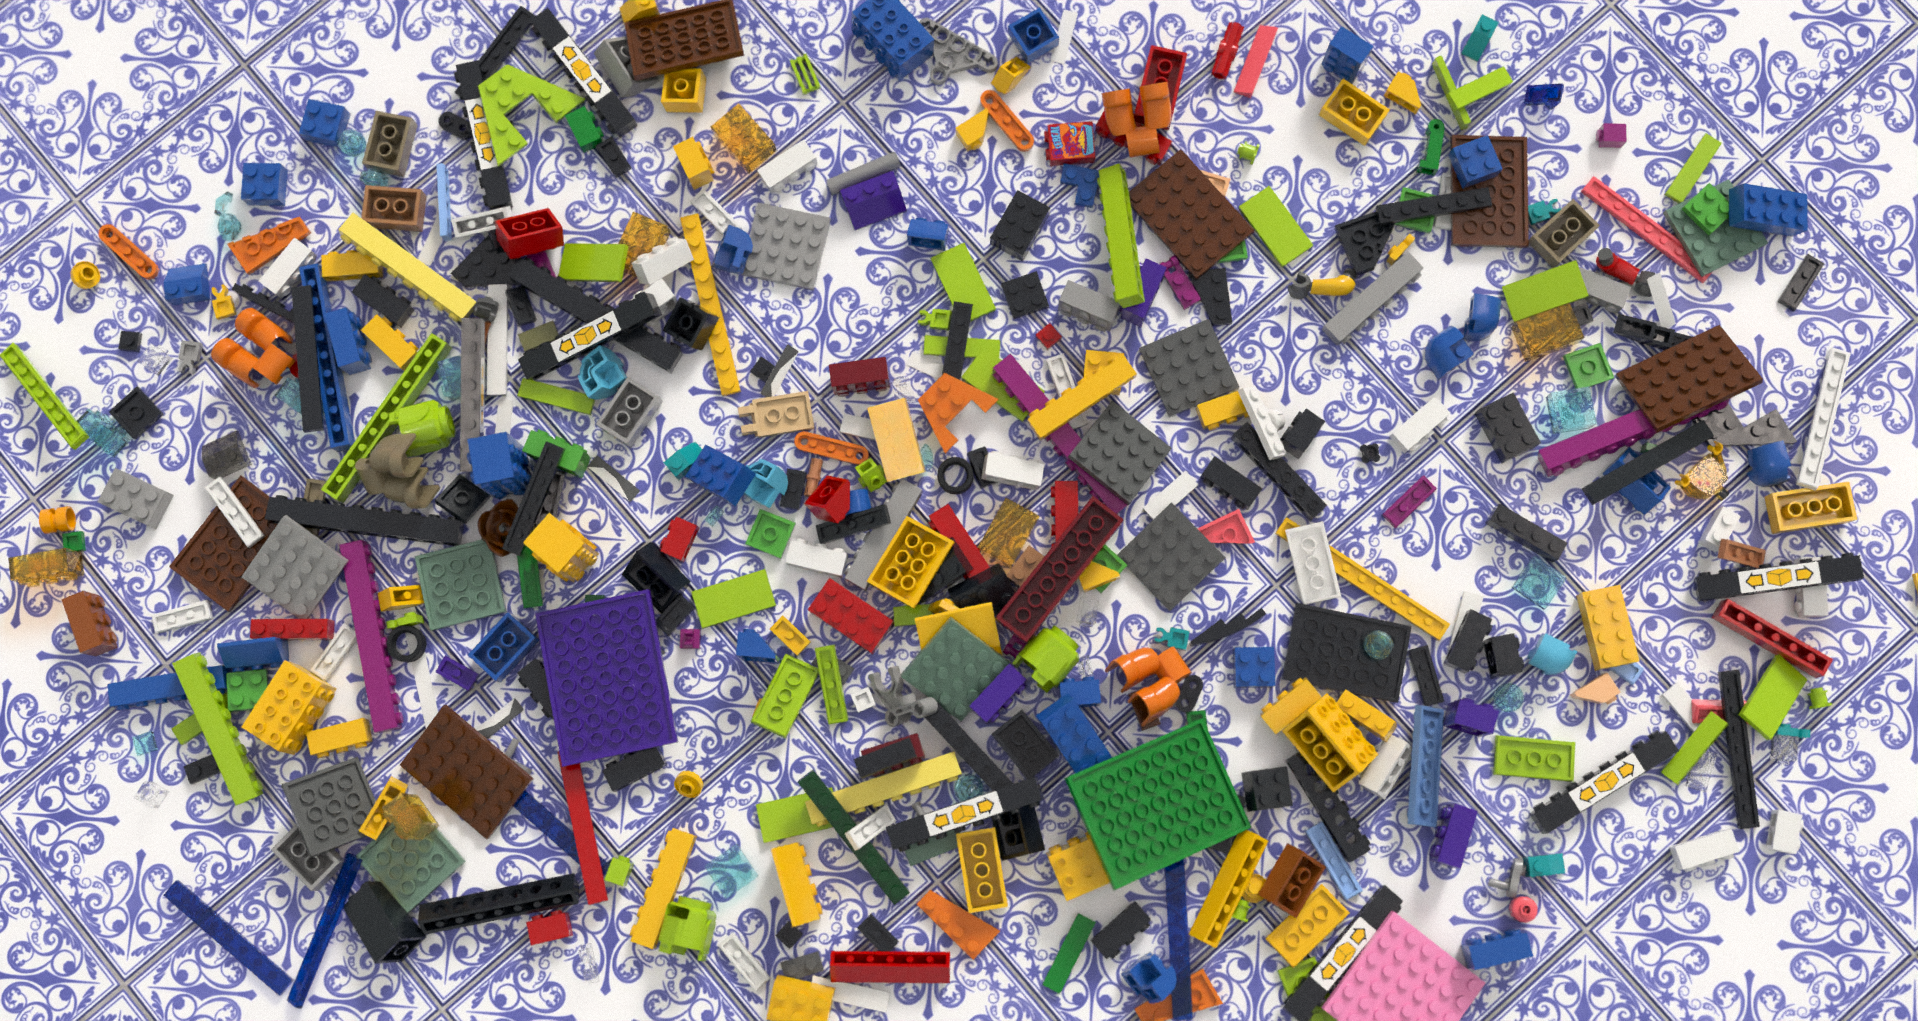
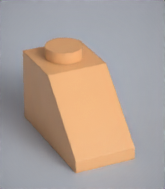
M1604 673L1571 693L1570 696L1597 704L1606 702L1608 705L1617 699L1616 695L1621 692L1610 675Z

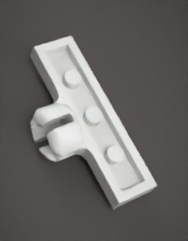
M1256 386L1240 389L1238 393L1269 460L1282 458L1287 453L1277 431L1281 430L1285 425V417L1279 418L1278 416L1283 413L1278 409H1266Z

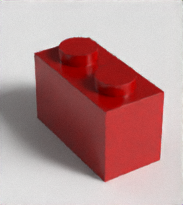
M676 516L675 520H671L668 526L669 533L667 537H664L660 543V552L684 563L700 528Z
M562 910L550 912L551 916L544 918L543 914L531 917L532 921L526 922L530 944L536 945L573 936L569 912L563 913Z

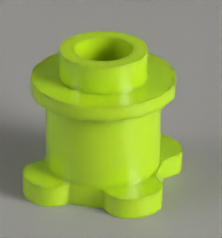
M1247 141L1244 144L1240 143L1237 154L1240 155L1239 159H1247L1253 165L1260 144L1253 146L1247 144Z
M1823 687L1810 689L1811 693H1808L1807 696L1810 695L1812 706H1809V709L1832 706V702L1828 703L1826 695L1828 690L1823 691Z
M1240 899L1232 918L1248 923L1246 916L1249 908L1251 909L1248 906L1249 902Z

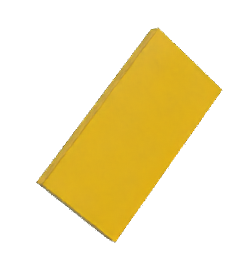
M1321 884L1309 896L1298 917L1295 918L1289 915L1265 940L1294 968L1350 912Z

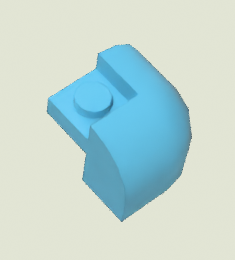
M601 345L582 359L580 375H578L579 382L587 397L595 400L604 399L617 393V388L627 378L622 369L624 365L614 352Z
M759 459V461L754 462L750 466L746 465L756 475L743 495L760 505L770 508L779 493L785 494L788 479L785 472L778 466Z
M1545 633L1540 636L1535 649L1529 651L1527 658L1530 659L1529 664L1543 670L1541 674L1555 675L1569 668L1577 651L1570 650L1569 644Z

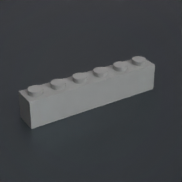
M1408 251L1329 320L1322 330L1337 346L1341 342L1345 344L1352 338L1351 333L1355 330L1359 332L1366 325L1365 321L1368 318L1374 319L1380 313L1379 309L1383 305L1385 307L1390 305L1394 301L1392 298L1397 293L1401 295L1408 288L1406 285L1410 281L1416 282L1422 276L1420 272L1424 267Z
M901 479L900 483L898 481L895 483L892 492H894L890 499L887 498L884 502L888 508L891 524L872 529L871 532L868 531L866 533L862 549H857L854 554L855 561L852 565L849 564L844 572L846 581L864 591L870 585L867 582L869 576L906 516H910L923 493L922 489L904 479Z

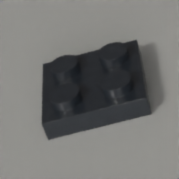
M1037 271L1001 283L1013 320L1049 308Z
M138 386L109 411L135 440L164 415Z
M459 474L435 499V504L466 524L490 499V495Z

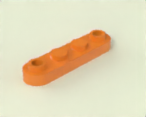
M984 91L980 97L981 106L984 109H988L990 117L1018 150L1022 152L1031 150L1034 145L1032 134L995 91ZM988 99L993 100L991 104H988L986 101ZM1025 140L1028 144L1022 145L1021 142Z
M105 224L99 229V238L140 276L150 280L158 275V265L115 226Z
M805 431L798 433L794 439L797 449L803 452L854 465H860L869 459L868 450L861 445ZM803 439L808 440L806 445L801 444ZM858 453L863 454L861 459L856 458Z

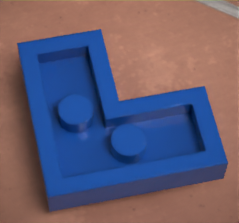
M1064 163L1060 183L1078 187L1074 205L1093 208L1098 187L1097 178H1099V171Z

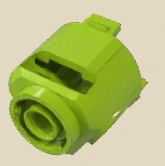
M435 400L402 407L398 411L389 413L390 425L399 424L401 434H416L415 440L405 452L407 457H414L449 446L451 438H454L456 435L454 421L449 408L441 406Z
M1053 625L1051 629L1043 628L1037 636L1034 635L1012 663L1016 668L1022 662L1034 671L1031 677L1037 682V686L1048 693L1053 686L1057 688L1059 683L1066 678L1079 662V654L1076 652L1079 645L1065 632Z
M679 896L678 902L672 901L667 904L658 938L660 940L659 951L667 954L685 955L687 948L699 950L697 960L705 962L716 926L717 916L714 911H711L712 903Z

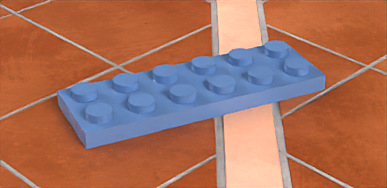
M1415 705L1407 824L1437 828L1444 710Z

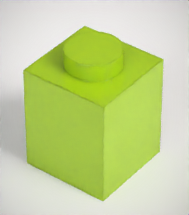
M619 855L618 858L612 857L604 880L620 886H626L634 863L629 862L630 858Z

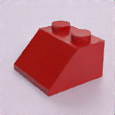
M827 475L805 501V506L817 519L838 524L850 510V481Z

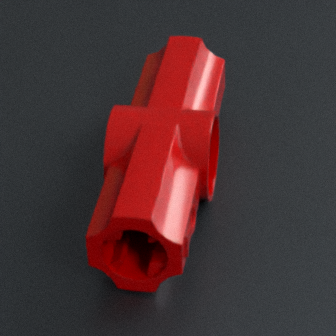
M1229 22L1224 38L1220 42L1216 54L1217 58L1211 75L1217 79H1226L1232 61L1234 62L1239 48L1238 44L1244 30L1240 23Z

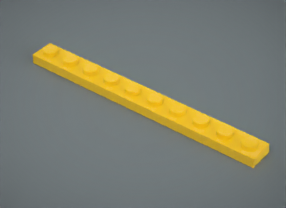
M699 214L680 217L684 237L694 258L691 261V267L700 305L719 317L709 337V343L722 396L739 393L741 389Z
M1286 517L1275 534L1287 541L1285 530L1299 527L1300 525ZM1329 545L1337 575L1439 641L1450 626L1448 622Z

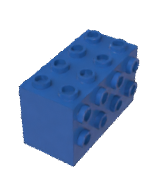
M867 0L852 11V33L857 38L860 37L866 49L875 54L877 61L887 67L889 74L893 78L896 77L901 81L933 56L935 39L900 0Z
M507 432L468 439L470 453H467L469 464H472L473 472H470L472 483H475L476 486L493 498L495 497V499H504L509 494L516 496L525 494L531 474L527 471L529 459L522 451L523 445Z

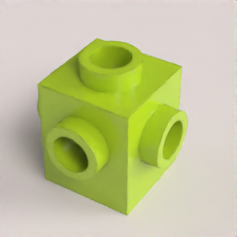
M871 457L855 467L860 476L858 481L863 488L867 487L870 492L879 489L887 482L883 476L885 475L884 469L880 464L877 466Z

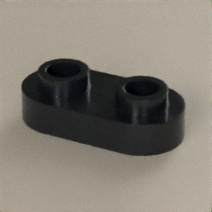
M444 112L440 115L438 122L444 131L461 140L472 138V135H468L466 127L469 121L452 112ZM447 118H450V121L448 123H445V120ZM466 127V130L461 131V128Z
M1190 675L1184 680L1180 689V696L1175 703L1179 711L1186 713L1195 707L1203 689V681L1199 676ZM1190 682L1196 683L1195 689L1190 688ZM1183 699H1186L1188 701V706L1185 707L1182 705L1181 702Z

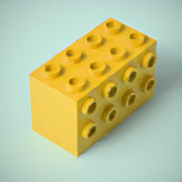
M550 513L523 542L533 551L531 555L535 559L546 565L549 571L566 582L568 580L573 583L576 580L579 581L584 576L585 569L588 566L591 567L597 561V556L599 555L595 551L597 546L564 519L560 521Z
M284 660L243 723L242 728L277 751L295 755L302 748L306 732L313 730V725L323 715L325 706L334 698V692L337 688L301 665Z
M1328 693L1282 730L1333 793L1361 773L1379 755L1374 746L1365 739L1362 732L1355 727L1348 715L1339 708L1336 701Z
M1088 831L1085 832L1086 836L1080 839L1078 836L1067 840L1068 844L1060 846V844L1048 848L1049 852L1046 853L1066 901L1110 883Z

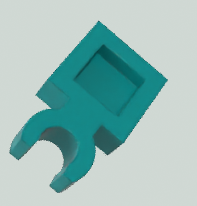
M1552 199L1547 205H1545L1544 200L1528 205V219L1531 226L1549 220L1550 214L1556 215L1561 208L1554 209L1552 204L1557 203L1558 200Z
M1171 627L1170 632H1166L1163 628H1156L1157 632L1163 634V637L1160 639L1154 638L1156 643L1167 641V647H1175L1176 649L1186 651L1190 631Z
M1780 724L1774 736L1810 738V730L1791 728V724Z

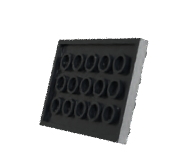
M1296 603L1282 680L1294 682L1298 678L1304 679L1306 677L1316 687L1344 692L1346 689L1355 695L1398 703L1412 626Z

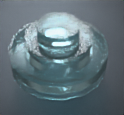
M349 129L342 132L339 136L338 146L345 155L358 157L366 148V140L360 132Z
M368 169V171L361 172L360 180L364 182V185L387 186L389 178L380 170Z
M233 213L222 214L218 222V231L225 241L236 240L242 229L241 223Z
M1383 631L1370 632L1363 643L1367 654L1375 659L1387 658L1393 650L1391 637Z
M1512 683L1499 686L1493 696L1497 708L1504 712L1516 711L1521 707L1524 700L1521 689Z
M972 774L962 775L956 781L955 795L961 801L982 795V781L979 777Z

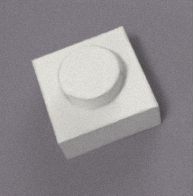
M869 687L851 694L858 713L876 705Z

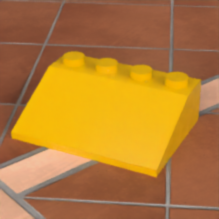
M906 516L867 582L882 593L915 609L955 542Z
M992 602L915 618L921 650L946 621L952 617L1002 655Z
M800 842L772 848L771 852L792 926L795 927L821 919L820 914H823L820 902H816L815 895H818L815 883L811 884L809 876H812L810 865H806L804 857L807 856L804 845L800 846Z

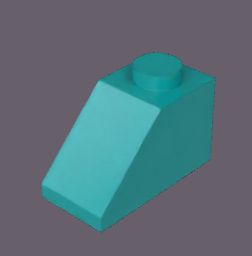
M1482 14L1461 54L1478 62L1499 22Z
M695 441L676 451L663 463L680 480L688 473L702 448Z
M1563 853L1522 857L1523 864H1526L1525 877L1565 873Z

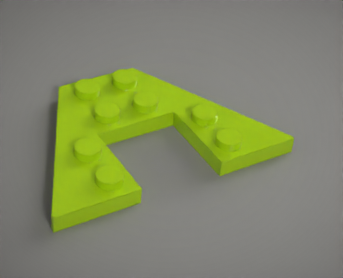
M508 64L478 85L497 166H501L528 145V142L504 115L532 95L557 123L565 115L571 113L584 103L585 99Z

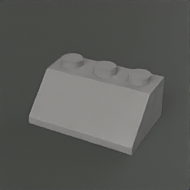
M627 36L604 39L594 52L597 60L622 98L636 96L659 81L657 76L635 81Z

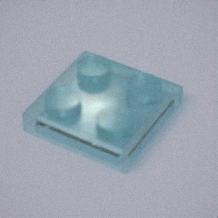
M1534 555L1511 588L1545 610L1567 577Z
M735 844L704 866L725 899L759 877L738 844Z

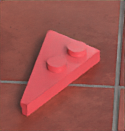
M1239 509L1197 528L1211 543H1255Z

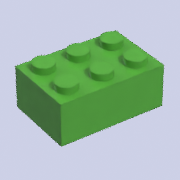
M540 429L537 432L530 431L522 449L526 455L538 461L545 442L553 443L565 448L558 469L583 478L591 459L584 447L575 443L571 446L566 440L557 436L553 439L549 433Z

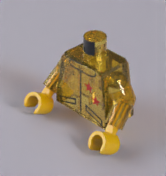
M1714 441L1715 447L1708 445L1707 449L1712 454L1709 453L1703 456L1685 475L1679 474L1681 476L1680 480H1675L1674 483L1681 487L1686 496L1696 499H1707L1714 494L1720 501H1723L1730 494L1722 486L1729 478L1722 456L1723 445Z

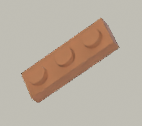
M1721 539L1717 558L1758 569L1759 565L1764 563L1766 550L1728 539Z

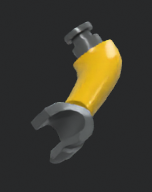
M1346 268L1344 273L1337 276V278L1313 279V282H1311L1307 274L1299 271L1296 280L1299 283L1289 285L1287 290L1290 296L1295 299L1305 298L1309 291H1311L1310 294L1344 296L1354 290L1356 286L1354 281L1357 276L1353 269Z

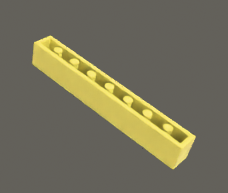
M352 213L339 228L340 238L345 243H352L360 254L370 256L374 264L379 267L381 265L385 267L392 277H399L403 280L402 283L409 289L413 287L418 291L417 294L421 298L432 301L433 306L439 311H446L453 321L461 322V318H469L476 306L474 299L355 213Z
M951 752L832 793L848 813L854 811L855 814L866 811L865 807L873 805V808L885 805V800L891 799L894 802L902 799L903 794L910 792V795H915L922 792L921 788L928 786L929 789L941 786V781L947 780L950 783L959 780L958 776L962 773L955 752ZM805 801L812 825L817 824V827L828 824V820L813 801Z

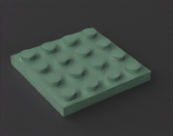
M1728 179L1714 187L1729 201V189L1734 188V186ZM1693 197L1663 212L1701 277L1768 244L1761 231L1729 226V217L1715 231L1708 235L1682 210Z
M482 539L415 556L431 631L507 612L495 555Z
M950 617L901 673V677L927 697L934 698L942 708L962 721L971 711L969 706L1011 662Z
M416 803L411 805L381 832L377 840L370 842L355 856L375 881L382 882L408 914L466 862Z

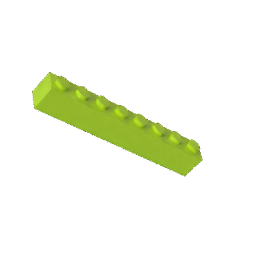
M1118 163L1098 170L1099 178H1097V182L1102 192L1099 196L1104 207L1102 216L1106 221L1104 231L1108 237L1106 246L1111 257L1108 261L1113 271V275H1111L1112 284L1115 286L1113 296L1116 303H1119L1122 308H1127L1143 303L1145 299L1126 171Z
M199 652L173 662V667L235 805L237 806L262 795V783L254 774V765L252 762H249L246 756V747L241 744L238 738L239 732L230 720L231 714L224 707L222 702L223 696L220 691H217L214 684L215 678L207 669L206 658Z

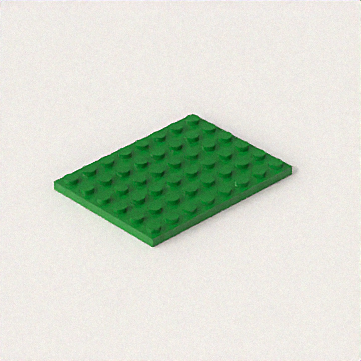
M1203 718L1064 778L1113 890H1117L1252 828Z

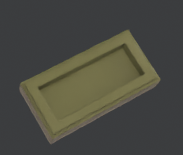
M552 320L520 333L518 337L524 352L539 348V345L544 342L555 340V336L559 335Z

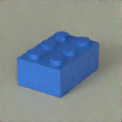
M1341 26L1329 43L1321 65H1323L1326 71L1337 74L1341 80L1345 79L1353 84L1364 68L1373 45Z
M346 307L325 313L324 316L338 367L348 375L370 370L372 358L370 353L366 351L365 345H367V340L361 332L363 325L360 317H357L354 312H351Z
M705 444L685 477L697 486L736 507L756 474L744 464Z
M507 612L472 649L468 656L495 681L501 683L540 639L518 618Z
M1515 928L1505 930L1504 935L1496 933L1484 935L1485 939L1483 940L1481 938L1465 940L1466 944L1460 945L1466 968L1471 970L1484 969L1534 957L1528 933L1521 932L1520 929L1516 930Z

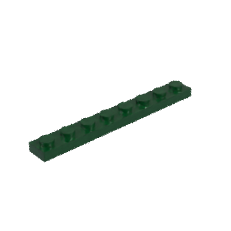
M814 769L798 780V784L892 903L895 905L907 896L910 891L870 841L860 849L854 850L845 833L857 824Z

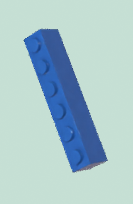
M224 665L207 667L209 673H212L215 678L214 684L217 691L224 694L225 690H227L226 673H230L229 669H226ZM177 673L107 684L109 706L117 708V711L130 709L129 706L136 705L137 708L149 706L148 703L151 702L165 704L168 703L167 700L174 699V701L187 700Z

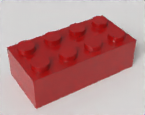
M1151 45L1141 86L1168 82L1172 121L1188 53ZM1139 92L1134 119L1136 122L1144 125L1143 106ZM1169 125V127H1165V128H1161V129L1169 130V129H1170V125Z
M831 578L828 579L807 609L811 614L872 655L894 625V621Z

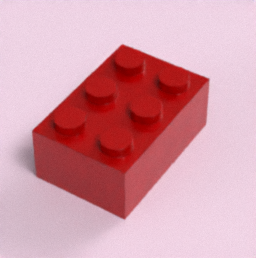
M549 208L495 221L497 241L510 259L564 246L563 227Z

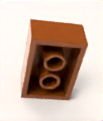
M81 591L61 599L80 653L99 656L118 648L116 644L117 637L111 630V619L105 613V602L101 596Z
M1287 843L1257 895L1280 910L1297 918L1326 866L1304 851Z

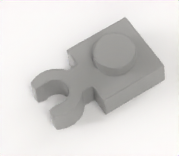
M182 340L178 358L183 360V362L179 365V372L184 373L185 368L189 367V373L194 375L196 371L194 362H200L202 343Z

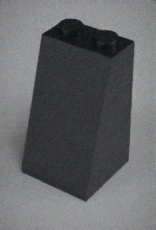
M367 881L363 883L360 889L350 896L348 902L343 906L375 964L402 962L427 937L423 935L421 928L381 881Z

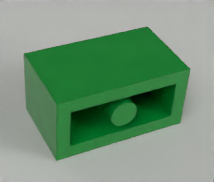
M583 106L565 115L584 153L596 148V145L603 142L602 137H604L600 126H595L594 121H596L592 110L588 111Z

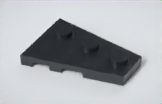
M1226 268L1209 269L1197 280L1188 272L1187 274L1201 298L1212 326L1231 325L1232 316Z

